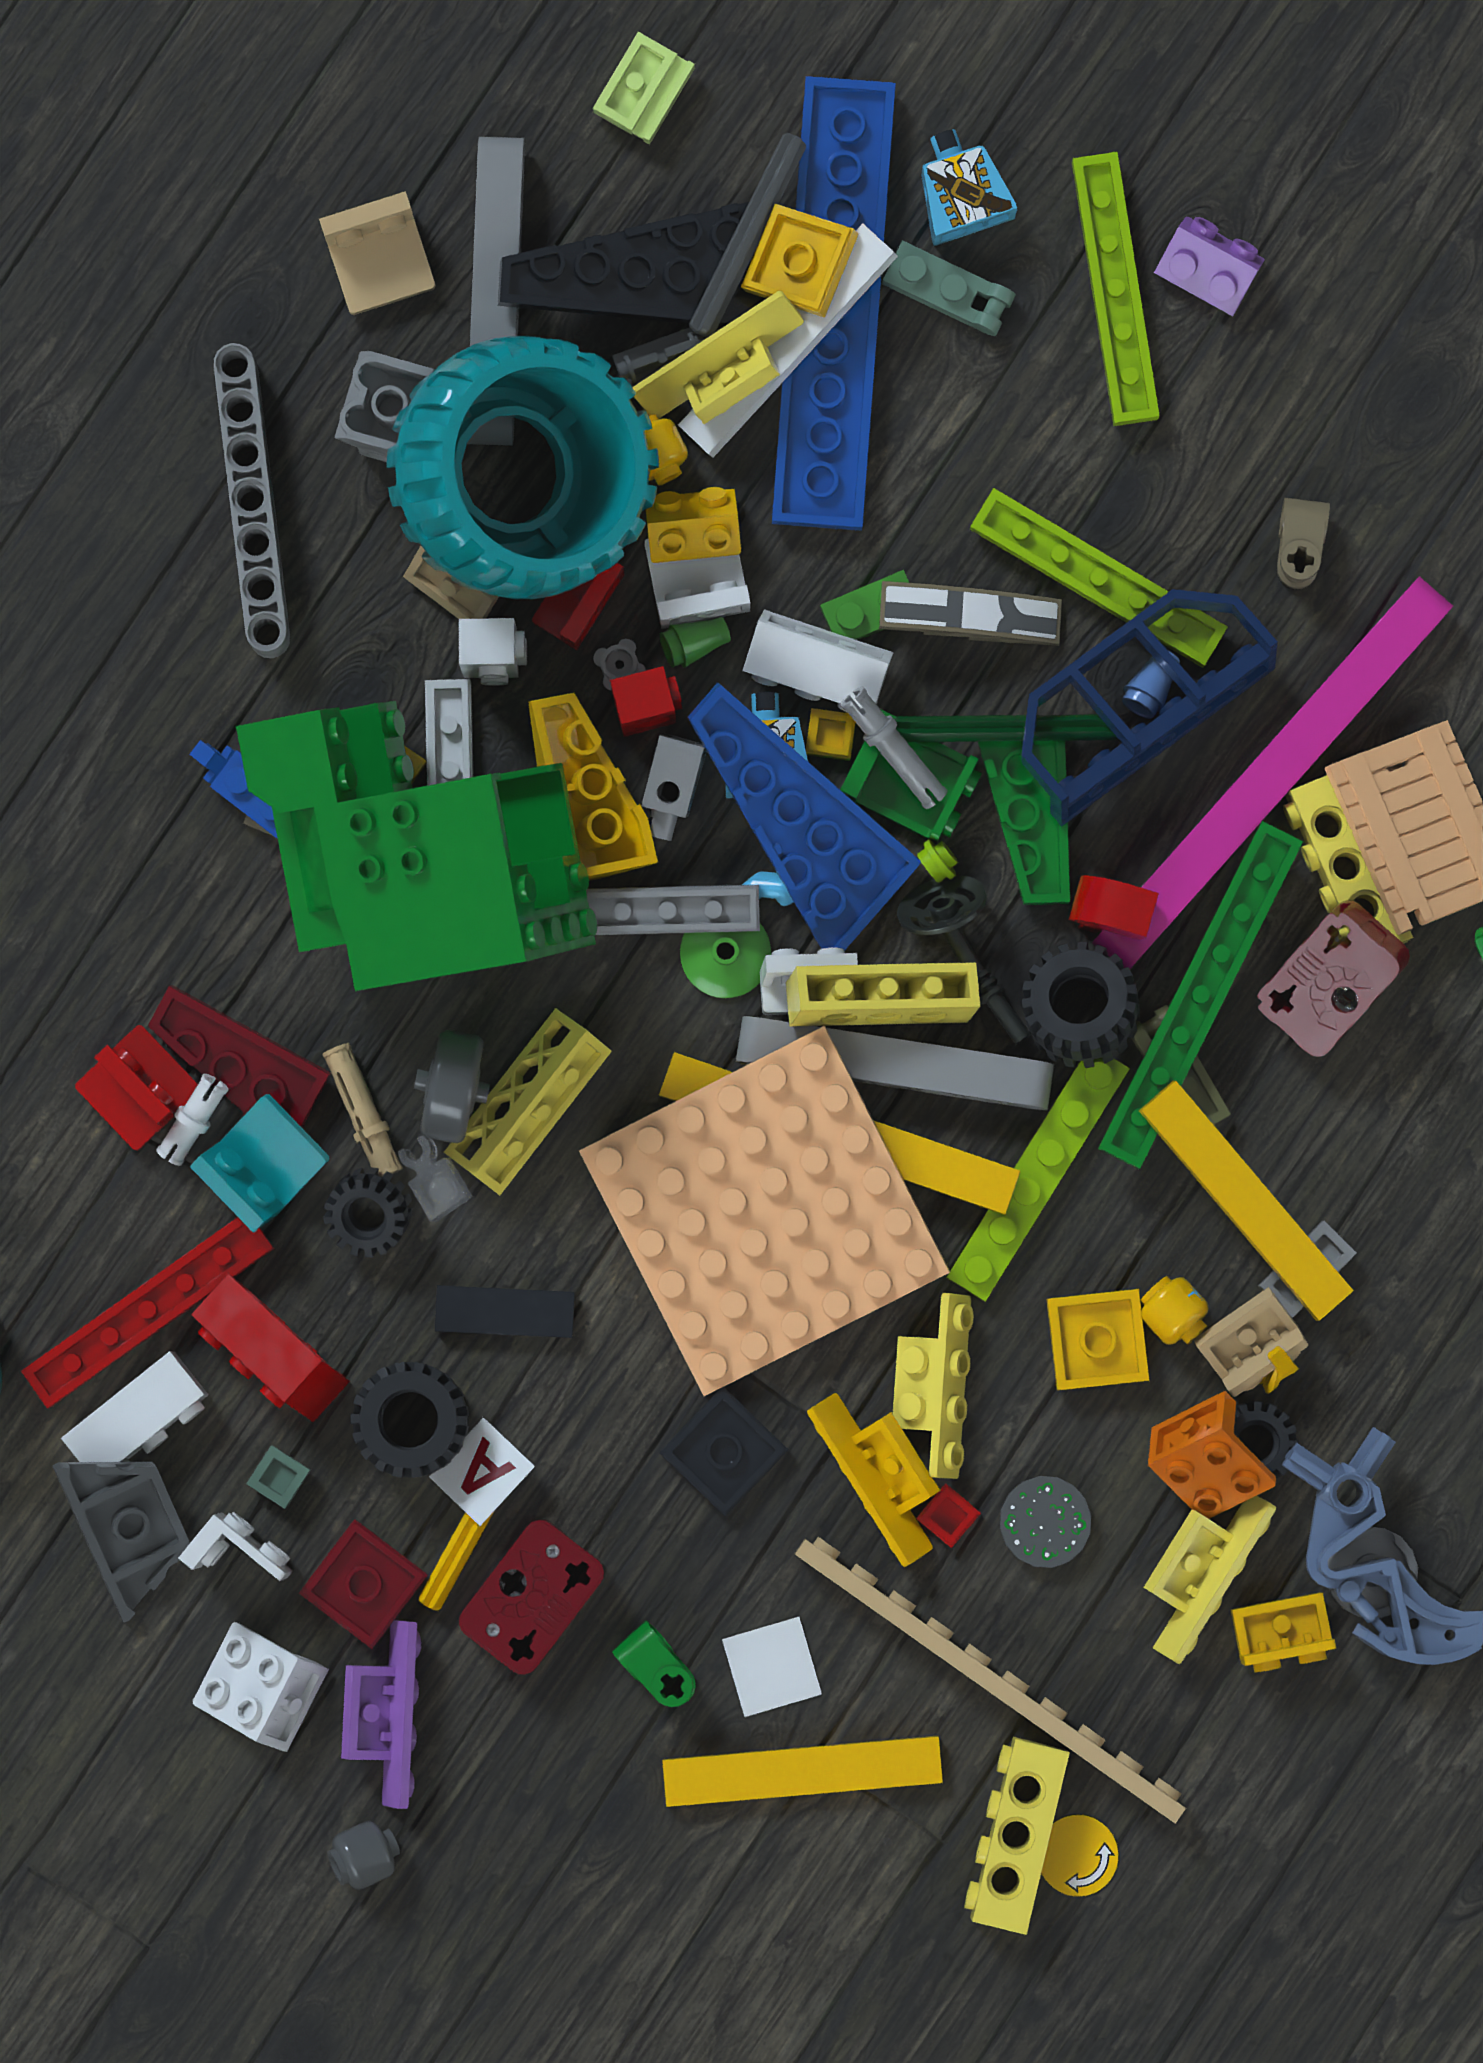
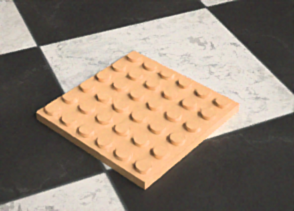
M826 1026L579 1150L703 1396L950 1273Z

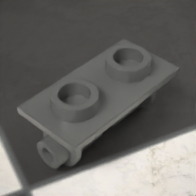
M689 327L612 355L619 377L625 378L634 387L702 342L704 338L694 333Z

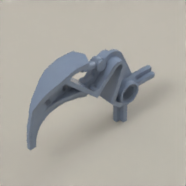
M1373 1427L1350 1463H1336L1334 1466H1331L1300 1444L1295 1443L1293 1448L1284 1457L1286 1459L1282 1466L1317 1489L1306 1553V1568L1310 1578L1321 1586L1335 1588L1338 1598L1343 1602L1350 1603L1367 1623L1371 1622L1379 1631V1636L1359 1623L1352 1633L1382 1655L1415 1664L1437 1665L1466 1658L1482 1649L1483 1610L1460 1611L1442 1605L1423 1590L1401 1561H1396V1559L1390 1557H1383L1334 1569L1328 1567V1559L1386 1516L1380 1488L1376 1486L1377 1484L1372 1481V1478L1396 1442L1385 1433ZM1350 1480L1356 1487V1497L1351 1504L1344 1506L1337 1498V1489L1343 1481ZM1367 1582L1378 1584L1386 1590L1394 1627H1386L1378 1618L1379 1613L1361 1594ZM1412 1618H1416L1418 1621V1626L1414 1629H1411L1409 1620ZM1447 1630H1452L1454 1633V1637L1451 1640L1445 1639L1444 1634Z

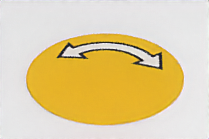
M1071 1815L1057 1820L1052 1825L1041 1872L1043 1877L1054 1889L1070 1896H1087L1101 1890L1112 1879L1117 1868L1118 1848L1115 1838L1103 1823L1089 1816Z

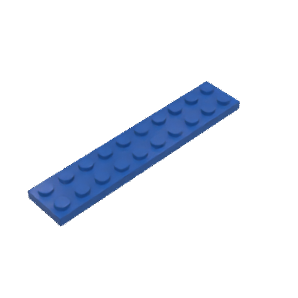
M806 76L801 139L806 144V149L799 161L796 197L797 211L855 230L864 224L884 242L896 83ZM881 275L782 382L772 524L862 531Z

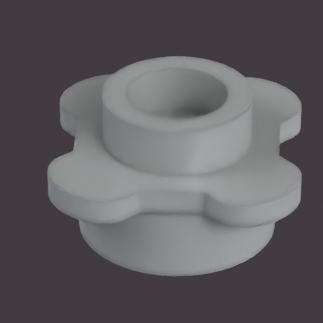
M622 639L618 645H613L608 649L600 648L594 654V663L601 667L604 675L603 685L610 691H612L610 680L646 671L644 665L640 664L635 655L636 644L632 640ZM617 661H622L624 663V667L622 669H617L615 667V663Z

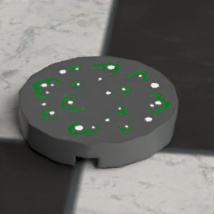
M1037 1476L1022 1481L1008 1493L1000 1509V1530L1005 1545L1017 1559L1034 1567L1053 1568L1071 1561L1083 1550L1090 1535L1091 1513L1086 1499L1074 1485L1058 1477Z

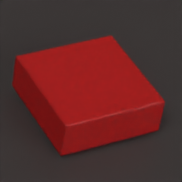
M945 1483L916 1519L952 1548L981 1513Z

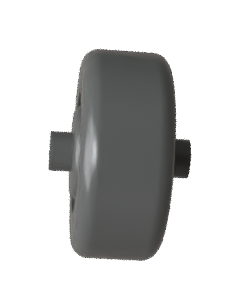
M448 1029L443 1030L439 1034L435 1056L431 1061L429 1071L417 1070L414 1089L425 1091L423 1099L424 1110L420 1125V1132L424 1137L451 1143L462 1142L466 1136L470 1114L473 1112L475 1102L486 1104L490 1084L479 1082L481 1074L480 1064L484 1048V1042L480 1036Z

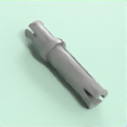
M864 687L854 690L855 699L863 708H860L850 695L842 701L841 707L847 711L865 733L863 738L870 747L876 746L922 803L921 805L924 809H929L936 805L932 800V795L926 788L933 793L939 802L945 797L948 790L941 785L907 741L896 730L897 722L893 717L883 714Z

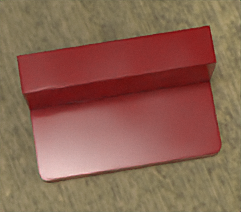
M616 563L611 568L597 574L592 580L572 590L545 597L532 618L533 624L573 649L578 650L624 577L623 566Z

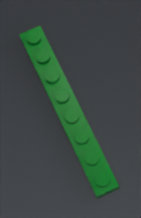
M1263 821L1260 823L1098 1150L1138 1170L1141 1168L1158 1133L1142 1116L1139 1110L1172 1081H1177L1182 1086L1303 841Z

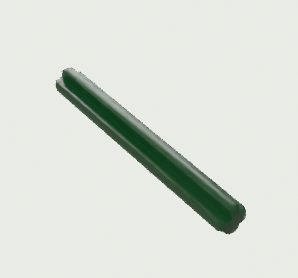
M1097 714L1037 715L1034 741L1117 739L1116 735ZM1026 715L897 716L894 720L897 722L896 730L907 742L1023 741Z

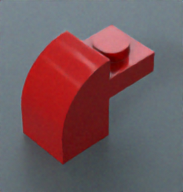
M1083 875L1080 877L1069 920L1080 923L1079 929L1098 933L1105 930L1141 940L1147 937L1159 893L1107 878Z

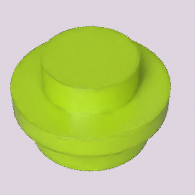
M928 839L923 843L925 848L917 853L918 858L938 883L946 877L951 880L956 876V872L953 869V866L958 863L956 857L943 841L935 845L933 841Z

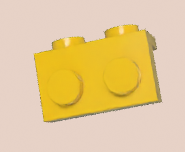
M709 487L695 493L678 494L671 491L662 492L656 495L653 506L646 509L650 558L653 563L731 556L741 553L735 489L724 490L720 487Z
M1322 1592L1231 1609L1241 1664L1245 1666L1253 1665L1254 1672L1281 1668L1280 1659L1298 1656L1300 1664L1327 1659L1326 1651L1336 1649L1335 1639H1332Z

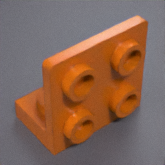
M1226 1391L1153 1426L1151 1430L1148 1466L1191 1509L1208 1519L1276 1486V1476L1234 1434L1236 1401Z

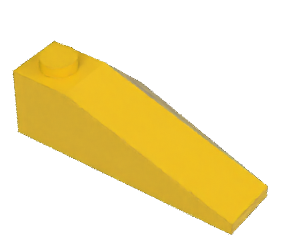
M575 693L528 702L537 767L563 763L580 860L587 869L589 881L657 863L658 860L648 817L641 805H637L624 784L625 778L618 767H614L602 747V739Z

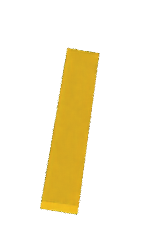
M1172 1081L1139 1110L1147 1122L1316 1321H1320L1354 1291L1177 1081Z
M939 1736L662 1760L666 1807L943 1783Z

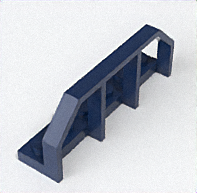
M1172 589L1029 694L1021 761L1050 796V814L1061 827L1275 669L1278 641L1238 596ZM1173 608L1232 613L1258 643L1255 646L1251 644L1243 646L1233 655L1228 666L1218 673L1216 670L1208 672L1196 683L1147 627ZM1136 637L1187 696L1183 699L1180 696L1171 699L1160 710V716L1148 725L1140 723L1130 730L1083 674L1129 640ZM1071 684L1122 744L1111 752L1109 749L1099 752L1089 762L1088 769L1076 778L1071 775L1057 783L1033 755L1038 707Z

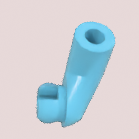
M760 871L742 884H759V899L762 897L776 899L781 906H788L794 903L784 886L785 884H783L775 872Z

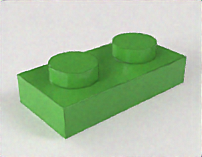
M904 570L821 604L820 609L830 632L858 641L884 630L879 629L882 581L909 583Z

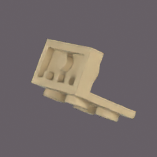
M406 191L319 219L351 315L366 312L435 289L436 285Z

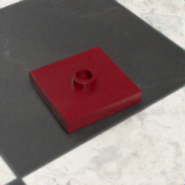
M354 1519L299 1594L373 1649L429 1574L357 1519Z

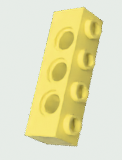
M1326 775L1290 790L1285 796L1288 803L1283 805V810L1292 830L1299 828L1306 845L1301 847V852L1308 869L1311 872L1317 870L1324 885V887L1319 889V894L1327 912L1330 913L1342 901H1354L1359 898L1366 899L1374 908L1373 917L1402 943L1412 939L1411 931L1400 935L1394 931L1388 917L1389 915L1381 901L1380 894L1375 887L1370 875L1371 873L1368 871L1361 854L1362 852L1359 850L1352 834L1353 831L1349 827L1343 813V808L1339 804L1334 787H1332L1328 776ZM1328 815L1335 819L1338 824V833L1335 837L1326 838L1317 832L1315 821L1318 816ZM1347 857L1354 862L1356 875L1353 879L1344 880L1335 874L1333 863L1336 858ZM1343 925L1342 929L1339 930L1338 939L1340 940L1343 936L1346 937L1351 930Z
M976 963L796 966L786 981L789 1027L968 1023L980 1008Z
M1013 1737L1011 1746H1002L997 1772L1004 1773L1000 1792L992 1790L986 1812V1817L993 1819L990 1836L981 1835L975 1863L983 1864L979 1882L970 1881L964 1908L972 1910L970 1916L972 1922L1027 1935L1070 1754L1068 1750ZM1031 1776L1038 1781L1039 1791L1036 1797L1030 1801H1020L1014 1796L1013 1787L1020 1777ZM1014 1821L1024 1823L1028 1829L1026 1841L1016 1847L1007 1845L1002 1838L1005 1826ZM1002 1867L1012 1868L1017 1873L1015 1887L1007 1892L996 1890L991 1882L994 1872Z

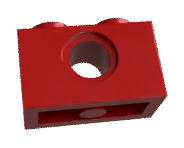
M664 666L610 680L612 695L624 737L676 723L675 711L682 709V700L676 677L666 678Z

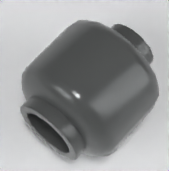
M365 1821L338 1833L332 1842L333 1849L327 1852L330 1865L341 1885L348 1883L356 1890H362L390 1877L395 1869L394 1857L400 1854L399 1846L391 1830L382 1831L372 1821Z

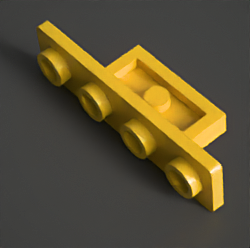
M837 1393L830 1395L808 1409L807 1414L812 1420L816 1431L822 1436L837 1460L841 1471L847 1476L862 1500L866 1511L872 1516L888 1542L889 1548L896 1555L901 1565L907 1567L931 1551L933 1546L910 1509L932 1497L940 1489L933 1478L929 1476L927 1468L892 1412L860 1430Z

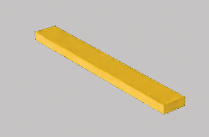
M674 1052L659 1096L677 1101L732 1072ZM874 1121L904 1181L1006 1215L1020 1170Z

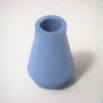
M1168 651L1175 658V660L1178 663H1180L1179 658L1170 651ZM1152 656L1124 686L1125 695L1122 698V702L1135 714L1151 719L1165 705L1173 679Z

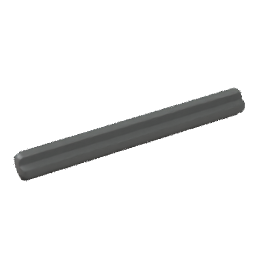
M790 133L782 135L689 323V327L699 336L708 338L715 333L759 244L774 204H779L806 149V144L796 135Z

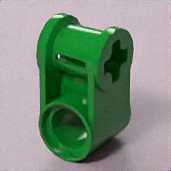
M647 1620L612 1651L623 1667L638 1682H641L662 1705L677 1707L689 1701L694 1695L696 1688L694 1675L673 1652V1648ZM666 1674L672 1678L678 1675L683 1677L685 1681L681 1685V1689L684 1692L682 1697L676 1693L670 1696L664 1693L663 1689L667 1686L664 1680Z

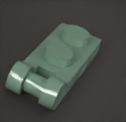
M902 240L896 252L898 257L889 266L882 284L983 333L996 336L1002 325L999 319L1004 309L1011 307L1016 294L1002 285L991 283ZM977 295L988 300L983 312L971 308Z

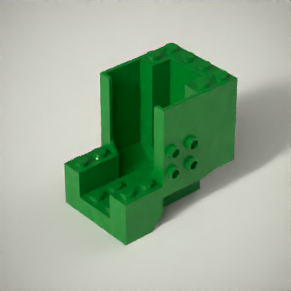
M396 701L374 703L340 710L339 707L321 709L236 726L248 791L272 807L299 952L346 944L355 991L521 963L596 944L594 935L597 933V919L594 911L589 908L586 890L589 886V876L585 865L580 860L563 763L502 774L500 772L412 789L411 781L414 776V769L410 757L406 755L403 740L405 721L401 711L397 708Z

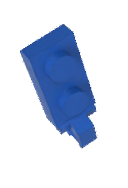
M200 740L189 755L209 769L203 779L211 784L210 787L277 838L272 807L248 791L241 752L235 751L227 745L223 752L220 753L210 744Z

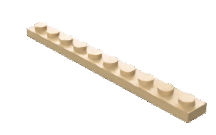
M817 1537L813 1544L807 1539L803 1540L794 1553L796 1556L1176 1824L1186 1809L1177 1802L1181 1796L1179 1791L1158 1778L1154 1785L1139 1775L1143 1769L1142 1765L1122 1751L1115 1758L1103 1750L1101 1746L1105 1742L1104 1738L1084 1724L1078 1731L1063 1721L1068 1713L1046 1697L1041 1704H1038L1025 1694L1030 1686L1008 1670L1003 1677L997 1675L987 1667L992 1659L971 1644L963 1651L949 1641L954 1632L933 1617L929 1619L927 1624L911 1614L916 1605L893 1590L889 1597L873 1587L878 1579L861 1566L855 1564L850 1571L840 1564L836 1559L841 1552L819 1537Z

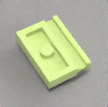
M638 32L595 103L593 113L631 135L638 136L650 145L693 73L695 64L677 56V53Z

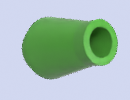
M722 616L711 620L669 625V630L660 633L661 646L671 667L681 664L685 668L719 646L731 641L728 626Z

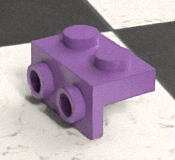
M1185 217L1177 228L1154 273L1233 316L1265 259L1257 255L1258 250L1250 243L1241 239H1234L1232 241L1217 233L1219 229L1210 221L1201 217H1195L1194 220L1190 217Z

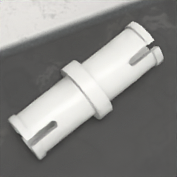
M209 1074L202 1075L201 1081L186 1105L179 1106L174 1114L176 1121L161 1145L156 1149L157 1153L165 1159L174 1145L177 1144V1149L168 1161L174 1165L181 1166L199 1134L207 1132L210 1127L209 1118L224 1094L228 1092V1087L222 1081H219L210 1096L207 1095L208 1090L216 1079L214 1076Z

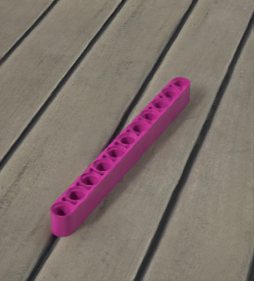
M1419 576L1141 887L1159 893L1147 937L1136 940L1103 930L1092 944L1095 947L1100 945L1107 948L1109 957L1114 953L1122 959L1124 968L1129 967L1131 969L1451 610L1453 605Z

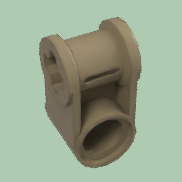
M1284 498L1279 527L1280 546L1277 575L1285 586L1292 589H1303L1315 580L1321 564L1323 543H1325L1330 503ZM1295 557L1303 558V565H1305L1303 573L1295 572V565L1293 564Z

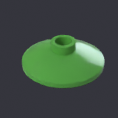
M761 924L760 931L684 933L680 947L682 968L689 981L701 992L716 998H735L753 990L760 983V969L765 956L771 955L770 941ZM723 943L731 944L735 950L732 958L727 960L721 959L716 952L718 946Z

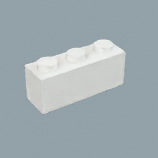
M764 610L758 620L743 671L752 674L751 678L763 685L777 686L780 683L795 688L794 692L805 699L818 701L822 697L837 702V706L847 712L841 707V703L848 695L852 697L860 708H863L855 699L856 696L853 693L859 687H864L868 695L877 704L893 652Z
M169 1351L61 1439L79 1462H130L128 1459L142 1448L148 1454L169 1437L164 1430L178 1419L184 1425L204 1410L205 1407L201 1401L209 1394L175 1352Z

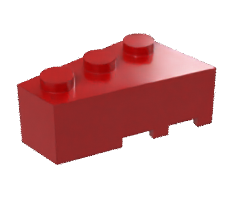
M230 1274L224 1277L191 1314L203 1326L198 1331V1334L216 1350H219L224 1345L233 1354L228 1362L247 1379H250L255 1374L265 1384L259 1391L279 1409L286 1403L314 1422L350 1382L341 1372L335 1370L320 1357L310 1344L305 1343L258 1297Z

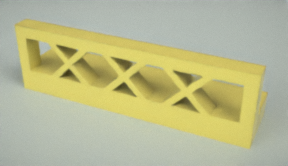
M555 1008L488 1094L486 1104L481 1103L471 1116L464 1140L460 1143H450L444 1153L500 1196L612 1051L589 1031ZM562 1026L569 1029L570 1032L560 1045L551 1048V1040ZM538 1065V1073L533 1080L523 1084L524 1074L530 1067ZM510 1101V1109L505 1116L495 1120V1112L500 1105ZM482 1137V1145L474 1156L468 1160L462 1154L474 1139Z

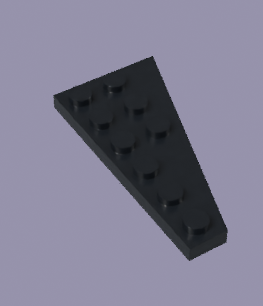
M749 202L742 204L734 203L721 206L720 209L698 214L691 213L626 228L621 232L603 236L600 234L584 238L582 241L560 246L553 245L502 257L500 261L497 306L689 324ZM752 258L718 325L720 327L726 326L766 299L748 293L741 288Z

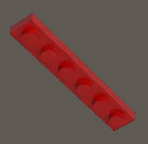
M237 1217L21 1370V1372L46 1408L50 1409L205 1299L227 1274L236 1277L275 1248L261 1228L253 1233Z

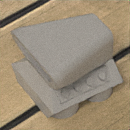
M361 351L353 369V377L344 407L340 412V420L334 438L357 447L360 454L387 462L388 448L397 443L399 433L393 431L399 411L407 407L412 401L409 395L415 386L435 369L372 351Z

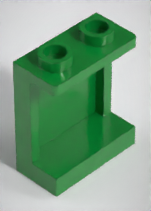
M881 709L885 716L890 715L893 719L896 718V716ZM865 741L840 790L858 806L926 840L930 839L936 845L941 835L950 838L962 814L954 810L961 795L964 794L971 797L982 775L981 772L975 770L979 758L973 755L967 757L939 742H907L941 785L948 790L945 797L939 802L933 793L926 788L932 795V800L936 805L929 809H924L921 805L922 803L876 746L870 747Z

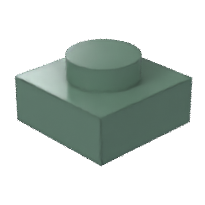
M271 1445L246 1484L282 1508L287 1509L311 1469L274 1445Z

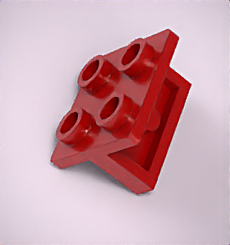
M137 1025L114 1048L106 1045L94 1057L98 1063L75 1084V1089L133 1150L138 1151L175 1117L174 1114L179 1106L186 1105L198 1083L142 1025Z

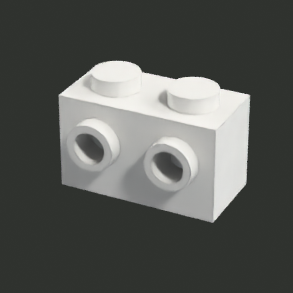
M514 618L459 619V666L463 677L481 678V684L491 686L507 685L508 678H518V665H527V640L524 631H517Z

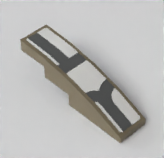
M882 581L879 629L924 632V635L969 637L968 640L1059 646L1062 599L975 588Z

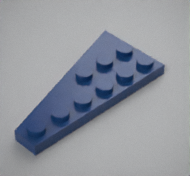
M717 682L687 718L783 884H785L784 886L820 949L841 948L845 951L917 869L921 861Z

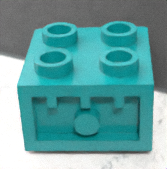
M265 1094L220 1142L201 1154L190 1168L254 1233L284 1209L329 1161V1156L270 1094Z

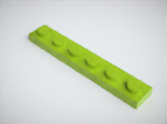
M1118 152L1073 158L1072 168L1113 426L1158 420L1160 415Z
M995 488L989 494L970 526L971 531L1126 623L1168 593L1167 590ZM1173 608L1147 628L1163 645L1204 668L1228 626L1201 610Z
M1102 1058L1094 1059L1095 1067L1085 1068L1083 1061L1079 1062L1014 1169L1020 1170V1175L1006 1215L988 1209L947 1275V1279L986 1302L1130 1068L1114 1058L1105 1064Z

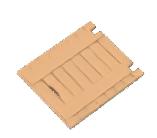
M1448 720L1324 768L1332 787H1334L1339 804L1343 808V813L1349 827L1353 831L1352 834L1359 850L1362 852V857L1368 871L1371 873L1370 875L1380 894L1379 896L1389 915L1388 917L1394 931L1398 935L1413 929L1407 915L1410 912L1414 911L1419 924L1425 925L1483 902V801L1473 782L1474 780L1468 766L1464 762L1465 759L1458 743L1455 741L1456 739Z

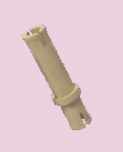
M350 1043L336 1046L324 1052L322 1055L330 1068L340 1096L353 1122L352 1124L356 1131L353 1134L357 1144L361 1143L370 1166L379 1168L378 1176L383 1177L386 1171L394 1174L402 1170L403 1168L387 1134V1131L390 1130L386 1121L382 1122Z

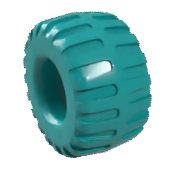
M531 336L493 338L476 343L456 353L415 386L409 395L412 401L407 407L399 411L393 426V431L399 433L397 443L388 448L387 468H395L396 485L388 487L392 507L401 506L407 519L406 522L400 524L404 535L409 542L419 543L425 551L422 554V558L435 570L447 572L451 575V581L469 589L511 599H537L572 590L592 580L597 574L611 568L624 556L622 549L626 545L635 542L646 525V522L639 518L641 512L652 507L654 504L657 486L649 485L650 470L659 468V456L657 448H648L645 430L653 429L647 411H636L630 400L636 395L635 390L625 378L610 376L607 372L611 365L595 353H582L578 351V345L563 340ZM510 416L528 422L545 437L554 455L556 480L551 499L538 515L524 523L507 524L489 518L473 504L463 482L461 463L467 442L481 425L498 417Z

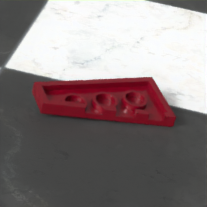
M170 985L148 1024V1027L190 1066H194L202 1075L209 1074L216 1078L212 1084L214 1088L219 1081H222L228 1087V1092L224 1095L244 1113L243 1115L262 1096L270 1094L303 1127L331 1075V1072L173 985Z

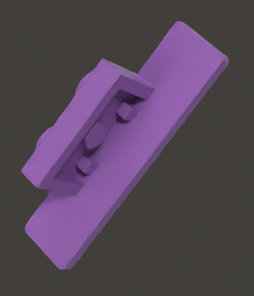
M394 1620L390 1625L388 1666L346 1665L341 1758L348 1760H384L382 1805L397 1809L408 1808L409 1798L414 1791V1776L410 1770L411 1751L415 1748L417 1734L416 1728L412 1723L413 1705L417 1702L419 1695V1685L415 1678V1660L421 1650V1638L417 1631V1623L403 1620Z

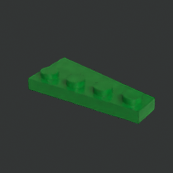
M1023 741L977 742L1023 905L1069 904L1068 822L1061 827L1050 814V796L1022 764ZM1034 741L1033 755L1057 783L1066 778L1065 741Z

